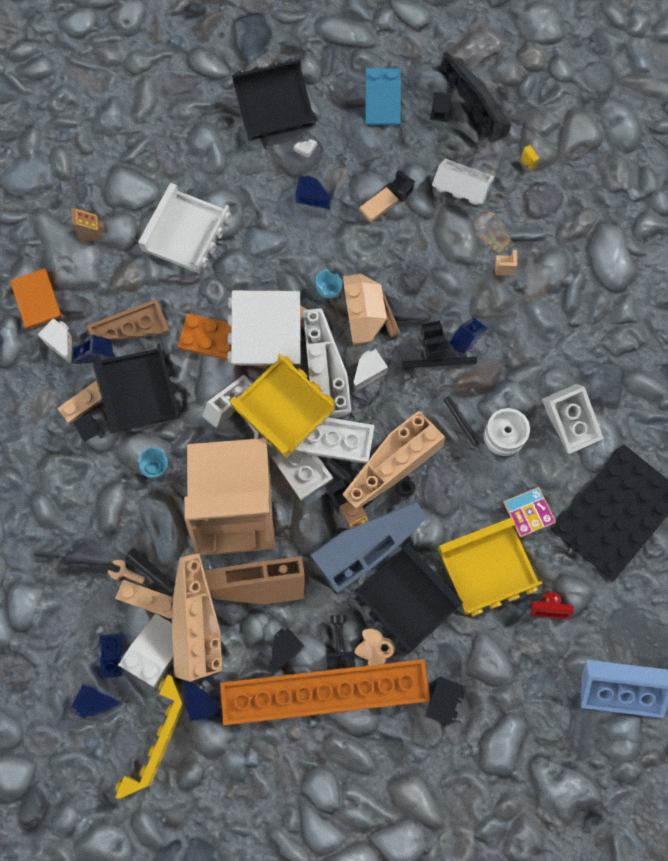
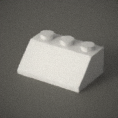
M445 159L438 166L432 186L436 187V190L445 193L447 191L453 193L452 195L456 198L462 199L464 197L469 199L470 203L479 205V203L483 204L494 176Z

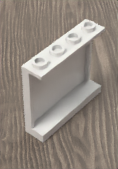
M170 183L138 241L140 248L144 252L200 274L201 270L205 269L208 264L210 253L215 251L218 238L222 237L225 224L230 222L231 213L229 205H226L224 209L182 193L178 191L177 185Z
M232 291V297H228V308H232V315H228V326H232V333H228V344H232V351H228V362H231L232 368H235V365H273L278 360L277 355L280 353L283 357L288 356L293 361V366L299 369L300 291Z

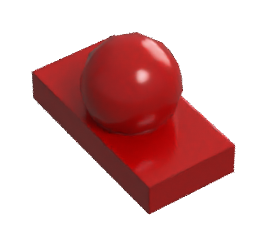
M553 591L546 592L542 596L541 602L533 601L529 608V615L537 617L570 619L574 613V605L561 604L560 596Z

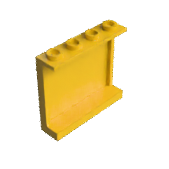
M279 353L277 355L278 360L243 394L238 398L234 396L229 402L286 459L335 411V401L328 394L324 395L320 392L321 388L314 381L310 382L302 369L299 368L297 370L293 366V361L288 356L283 357Z
M513 517L438 547V552L455 592L463 601L461 606L465 615L471 614L474 617L483 613L482 609L486 607L494 609L502 605L501 601L508 599L511 602L519 599V594L521 593L532 594L538 591L537 587L542 584L541 581L538 582L514 529L516 524Z

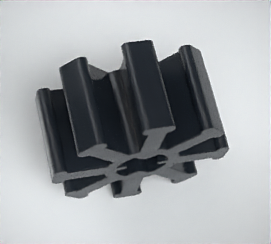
M440 320L421 324L423 343L428 361L447 357L445 336H443V327Z

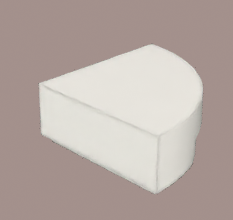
M317 141L298 142L293 147V150L309 158L317 146Z

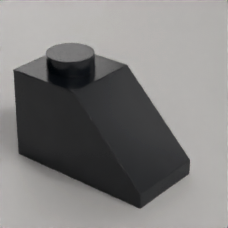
M282 628L274 635L275 640L272 644L271 672L274 675L305 648L304 644L289 628L285 630Z

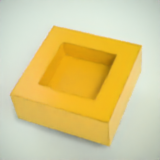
M529 145L523 149L521 160L531 171L537 167L540 158Z

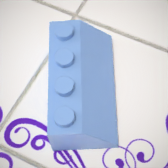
M586 660L582 673L581 708L664 718L668 706V670Z

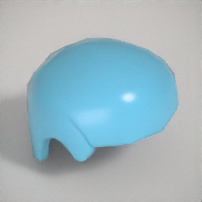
M327 269L317 274L315 288L322 297L332 299L341 294L343 281L337 273L332 274Z
M148 447L141 452L138 464L144 476L154 479L160 478L166 473L168 460L162 449Z

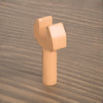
M113 561V564L120 567L118 573L108 571L114 580L119 581L120 578L126 577L142 585L144 584L146 577L127 570V563L125 561Z

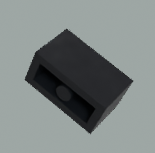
M439 676L424 717L445 726H450V723L454 724L458 714L455 708L457 703L461 704L465 694L462 691L463 685Z

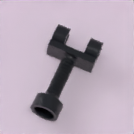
M345 614L330 616V624L336 627L337 651L336 653H327L328 670H335L334 657L347 656L348 668L356 667L355 651L345 652L343 648V625L347 623Z

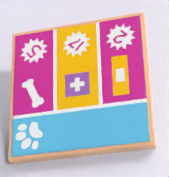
M539 487L503 502L510 518L513 517L515 528L520 538L556 523Z

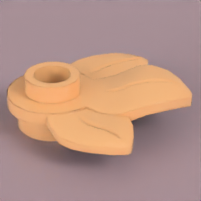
M365 629L362 631L365 641L356 647L355 654L361 658L369 659L368 666L384 664L386 658L391 657L395 652L394 642L389 638L383 637L378 630ZM383 644H387L389 646L386 651L381 649V646Z

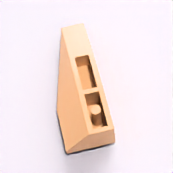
M420 411L416 412L387 436L343 493V496L355 509L361 507L398 483L444 447L445 436Z
M198 553L180 557L173 597L172 642L174 675L187 681H193L222 671L220 629L200 554Z

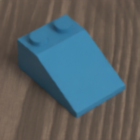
M366 68V125H400L401 68Z

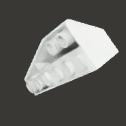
M322 308L303 310L310 382L314 381L321 388L320 392L324 395L328 394L335 401V411L328 418L337 419L351 412L348 375Z

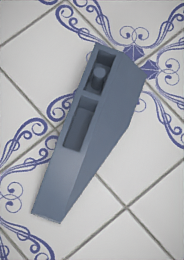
M417 502L411 503L341 532L310 555L329 585L338 593L397 548L426 519V516Z

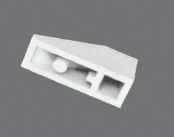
M241 376L207 402L203 417L216 428L220 426L236 411L229 401L234 396L238 398L253 382L246 376Z

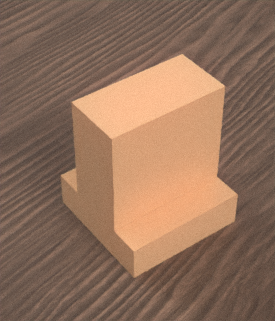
M267 439L187 444L188 497H185V522L195 554L198 553L200 556L275 550Z

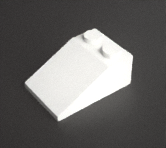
M575 384L542 399L548 417L568 454L604 439L584 386Z
M155 614L129 647L119 666L153 687L158 688L174 661L172 623Z

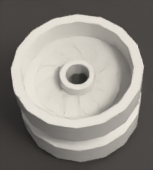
M511 408L500 409L490 417L485 427V444L489 450L497 455L512 456L519 452L527 441L530 433L529 422L525 415L518 410Z

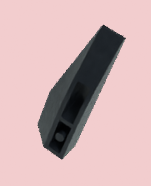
M444 52L441 67L449 75L450 82L457 88L459 97H462L465 101L467 110L473 114L475 123L481 127L483 136L490 143L508 136L511 124L492 94L468 68L449 53Z

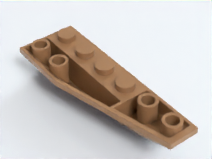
M302 556L204 571L211 599L267 605L304 599L305 575Z

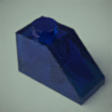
M300 175L295 192L296 203L331 209V197L319 180L312 176Z
M473 317L459 327L449 343L453 345L456 351L465 354L475 345L488 328Z
M91 335L72 346V363H92V357L100 356L101 360L111 358L113 353L112 340Z
M183 679L189 722L217 717L216 712H219L217 699H213L211 694L192 681Z
M82 684L71 708L76 710V715L86 719L87 716L95 717L119 708L123 705V702Z

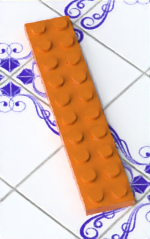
M425 659L220 683L224 726L430 702Z

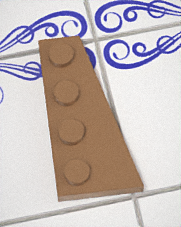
M157 299L87 325L94 344L170 333Z

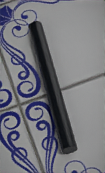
M477 356L443 358L430 361L428 359L402 361V368L477 364Z

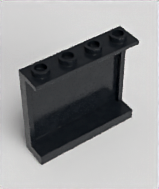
M291 58L286 60L285 63L279 64L274 62L269 64L268 67L262 68L257 66L252 68L251 71L245 72L240 70L232 75V82L248 142L315 126L316 117L312 112L300 66V59Z
M160 343L157 344V349L105 360H101L100 356L92 357V364L110 434L178 419L181 406L179 400H175V384L170 382V377H172L169 366L166 367L165 361L167 356L165 350H161Z
M408 543L361 588L354 592L356 596L354 598L361 607L365 605L370 611L368 615L374 622L379 621L384 626L382 628L383 632L389 638L393 636L397 641L396 646L403 653L407 652L408 654L463 604V601Z

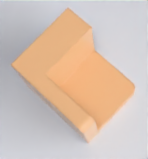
M513 250L511 256L496 255L495 275L514 276L517 268V250Z

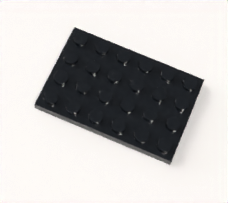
M623 444L550 530L613 582L668 516V479Z

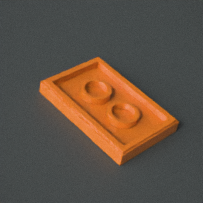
M45 268L10 280L24 326L27 330L49 323L52 319L62 318Z

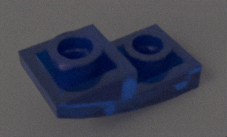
M121 633L100 635L101 678L122 676L123 668L119 666L123 658Z

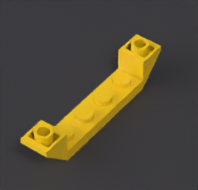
M170 675L161 680L159 695L174 700V703L169 704L165 716H168L166 722L160 725L157 736H159L158 741L149 750V762L147 765L144 764L139 775L141 781L130 776H124L116 785L115 791L117 794L115 798L121 799L151 786L185 706L176 680Z

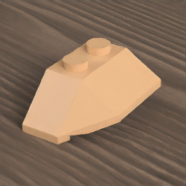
M362 274L344 276L343 282L353 345L370 343L387 320L381 284Z

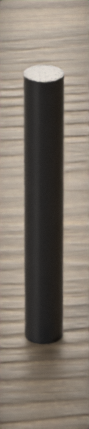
M446 397L443 401L472 445L474 447L478 446L480 442L451 397Z

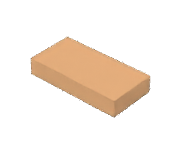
M386 187L360 207V211L370 222H373L398 203V198Z

